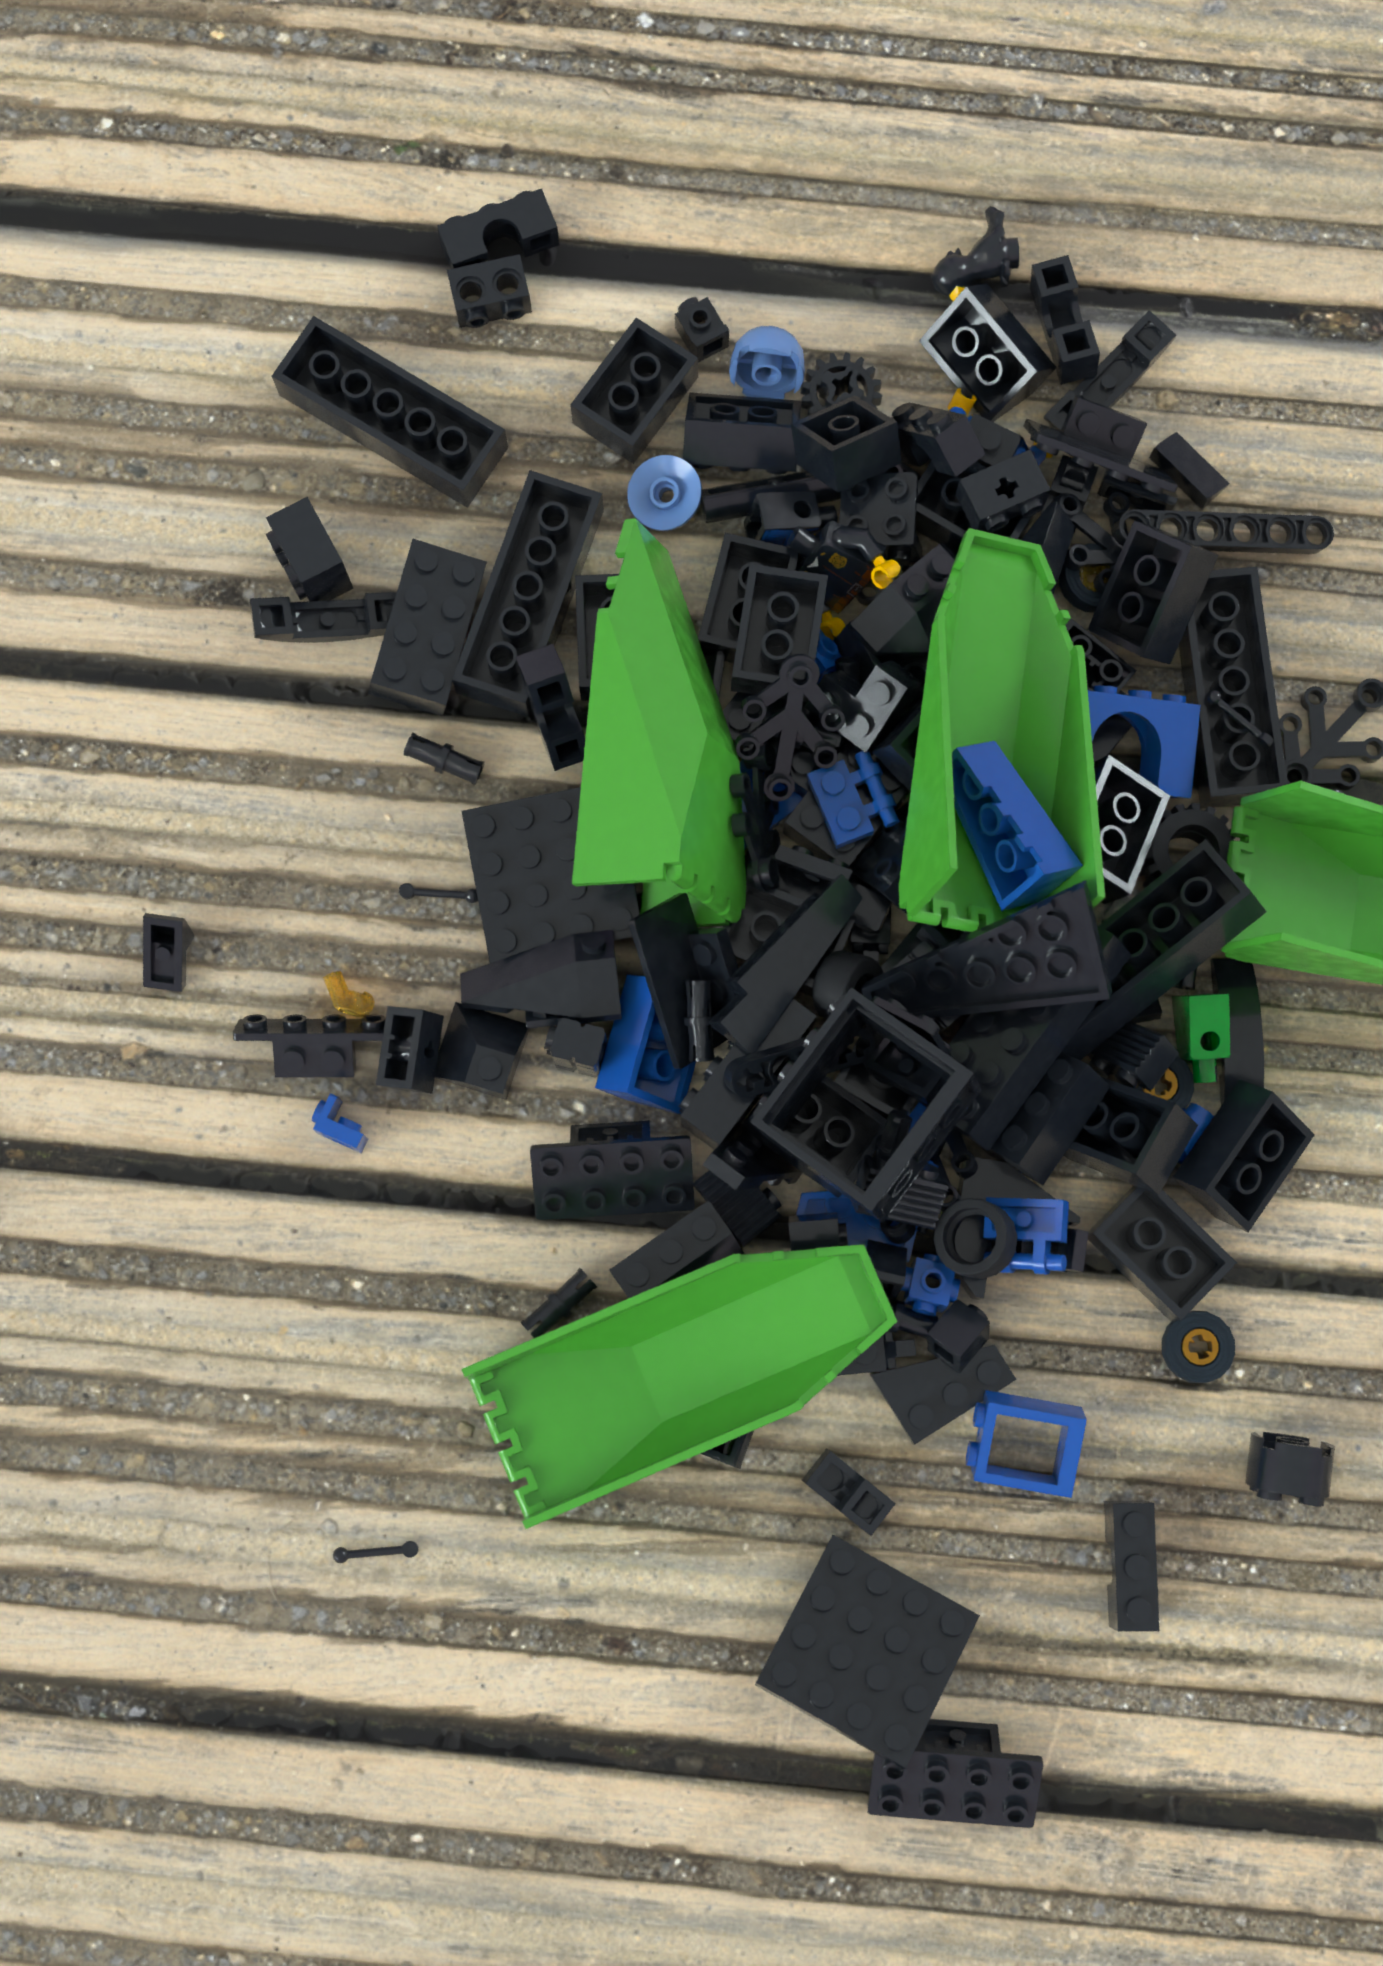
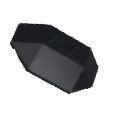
M949 543L938 544L889 584L847 628L874 656H886L887 654L928 656L932 624L957 551Z

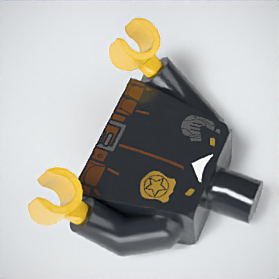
M831 521L815 536L799 525L793 530L787 541V546L800 553L796 571L828 575L821 619L823 623H821L820 629L831 640H834V636L836 637L845 627V623L840 618L832 617L831 613L833 611L839 614L871 580L879 589H885L893 582L892 578L900 573L899 563L895 560H885L886 546L877 542L866 528L844 526Z

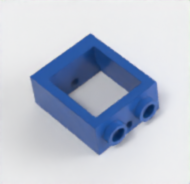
M985 1390L983 1403L976 1402L974 1409L973 1427H978L976 1442L969 1441L966 1452V1466H971L973 1480L1072 1498L1087 1421L1083 1408L1075 1405ZM997 1414L1062 1425L1052 1475L988 1464Z

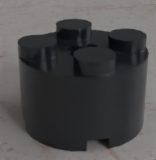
M1252 1432L1245 1483L1250 1486V1490L1257 1492V1497L1282 1501V1495L1284 1494L1299 1498L1298 1502L1301 1504L1322 1507L1324 1506V1498H1328L1330 1495L1335 1446L1321 1441L1320 1448L1309 1446L1310 1438L1272 1432H1263L1262 1438L1256 1432Z

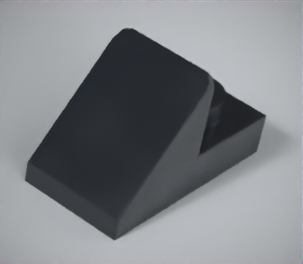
M144 914L143 987L182 992L185 988L186 950L194 939V933L185 918Z

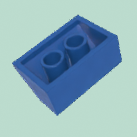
M627 975L620 998L622 1019L614 1020L595 1088L624 1100L675 1114H682L679 1112L681 1109L679 1105L688 1093L696 1061L682 1069H675L673 1067L645 976Z

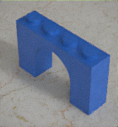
M1095 685L1093 691L1088 690L1092 741L1098 727L1104 720L1114 714L1123 717L1134 727L1140 740L1141 762L1139 775L1169 794V799H1191L1201 705L1186 703V696L1163 694L1162 700L1151 699L1152 692L1144 690H1128V695L1117 694V687Z

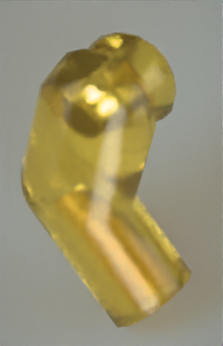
M335 971L323 977L333 1005L338 1012L357 1018L367 1016L372 1012L375 1004L373 996L365 991L360 993L349 990L341 971Z

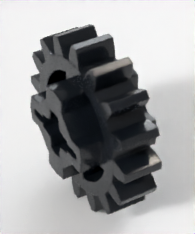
M848 352L845 353L843 360H837L836 355L830 353L829 363L827 364L821 359H817L816 371L807 369L805 376L807 382H803L801 385L800 394L804 395L801 407L809 409V416L855 395L878 409L876 406H880L882 394L879 393L882 382L880 379H873L876 369L869 367L865 370L863 368L864 358L862 357L855 363L851 362L850 353ZM858 382L862 384L866 396H864V391L858 387ZM816 391L819 392V397L825 401L824 407L819 402Z

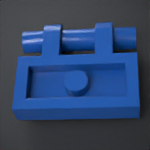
M861 751L855 755L860 768L855 772L849 773L843 759L836 762L830 768H820L807 773L806 778L836 848L873 835L874 828L870 821L871 818L880 815L885 828L900 822L894 809L897 804L893 795L887 793L880 777L883 775L878 762L873 761L870 752L865 753ZM866 783L874 801L863 805L856 787Z
M986 1197V1201L1005 1210L1012 1219L1017 1233V1241L1033 1242V1253H1016L1015 1251L1009 1265L1001 1273H1014L1016 1269L1033 1270L1035 1274L1048 1275L1051 1271L1066 1270V1256L1051 1254L1050 1248L1051 1242L1067 1243L1068 1201L1062 1199ZM985 1217L983 1238L996 1240L995 1225L989 1218ZM985 1252L983 1260L986 1257H988L991 1252Z

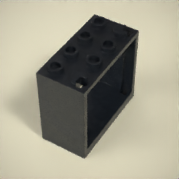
M850 988L845 996L841 994L836 1002H832L827 1012L829 1017L820 1029L815 1027L807 1035L802 1045L804 1051L795 1062H788L781 1070L777 1081L780 1083L770 1096L766 1094L758 1101L759 1106L753 1112L754 1118L751 1120V1123L768 1140L881 1223H884L975 1100L981 1088L972 1071L862 994ZM864 1024L873 1028L947 1080L866 1191L784 1133Z

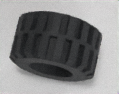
M1182 803L1175 805L1171 811L1166 809L1138 876H1144L1146 879L1142 884L1143 887L1146 888L1174 865L1170 859L1168 847L1170 840L1175 838H1187L1198 844L1206 839L1227 863L1229 842L1234 841L1236 838L1230 835L1231 829L1229 830L1226 826L1229 819L1224 814L1220 818L1214 815L1216 809L1210 806L1204 811L1200 810V803H1191L1188 808H1185Z

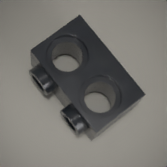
M520 254L447 270L460 328L467 326L479 328L490 321L499 319L515 320L521 318L524 314L532 312L529 290ZM511 287L516 289L511 294L501 293L505 288ZM476 295L480 297L474 302L465 301L468 296Z

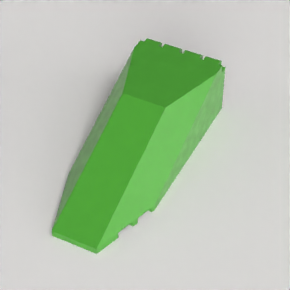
M636 518L625 519L615 551L618 558H624L619 576L608 577L606 582L609 590L615 589L609 608H600L597 612L572 884L574 886L643 883L641 914L678 893H687L697 927L728 926L729 922L735 923L741 918V910L745 909L747 887L744 837L736 838L731 827L732 815L734 813H742V798L735 799L730 790L731 775L740 774V760L669 552Z
M968 528L963 535L937 609L930 637L899 880V908L907 909L908 921L937 926L941 919L942 926L945 928L974 932L978 929V925L979 929L1033 905L1029 904L1001 911L954 806L952 752L958 747L995 741L1083 865L1044 899L1087 880L1093 908L1105 898L1085 653L1083 646H1074L1066 624L1071 617L1068 610L1059 611L1051 591L1056 581L1043 549L1039 544Z
M1297 781L1242 797L1240 806H1236L1233 809L1230 832L1231 836L1240 838V841L1229 842L1227 864L1250 889L1267 912L1223 946L1221 952H1225V957L1242 962L1383 985V806L1304 781Z
M864 1244L795 1251L783 1250L768 1253L733 1254L461 1370L464 1377L470 1381L479 1406L492 1401L496 1402L498 1408L484 1413L483 1416L495 1445L507 1439H510L512 1442V1447L498 1452L510 1483L526 1477L528 1485L514 1490L524 1516L522 1522L525 1529L801 1410L819 1391L833 1381L841 1371L897 1323V1319Z

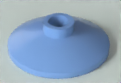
M659 455L643 462L633 473L627 490L628 504L635 518L644 526L658 531L673 530L686 524L698 510L702 498V485L695 469L684 459L673 455ZM673 491L674 496L672 500L662 502L663 493Z

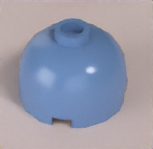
M759 326L750 329L737 341L730 359V381L734 386L736 381L743 388L742 394L745 396L784 399L785 393L793 389L794 393H796L804 381L805 364L803 349L794 335L785 329L775 326Z

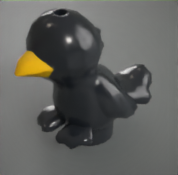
M992 206L985 210V217L988 223L986 234L976 242L968 255H961L960 248H957L954 253L949 251L938 262L933 270L932 283L940 294L948 296L954 301L966 286H970L977 279H989L998 276L1002 286L1008 287L1011 269L1019 268V243L1017 237L1005 238L1003 228L1005 215L1003 211H999Z

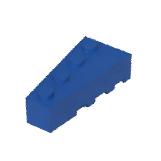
M995 741L958 747L952 752L954 806L1001 911L1041 901L1083 866Z

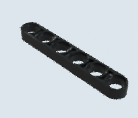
M1134 509L1120 516L1113 526L1114 538L1118 544L1123 546L1127 538L1123 528L1125 520H1135L1159 529L1162 521H1171L1177 527V537L1209 551L1316 554L1329 546L1334 538L1333 526L1327 519L1308 515ZM1199 522H1206L1214 529V538L1211 541H1205L1199 537L1197 533ZM1241 523L1249 528L1251 536L1248 542H1241L1236 539L1233 532L1235 524ZM1276 524L1284 528L1287 535L1284 543H1276L1271 538L1270 527ZM1308 526H1315L1320 529L1323 537L1321 544L1316 545L1309 542L1306 537Z

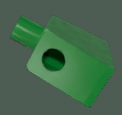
M1229 994L1172 996L1178 1056L1183 1060H1192L1193 1083L1218 1082L1216 1059L1230 1058L1231 1054ZM1202 1035H1204L1205 1037V1044L1203 1047L1200 1044V1039Z

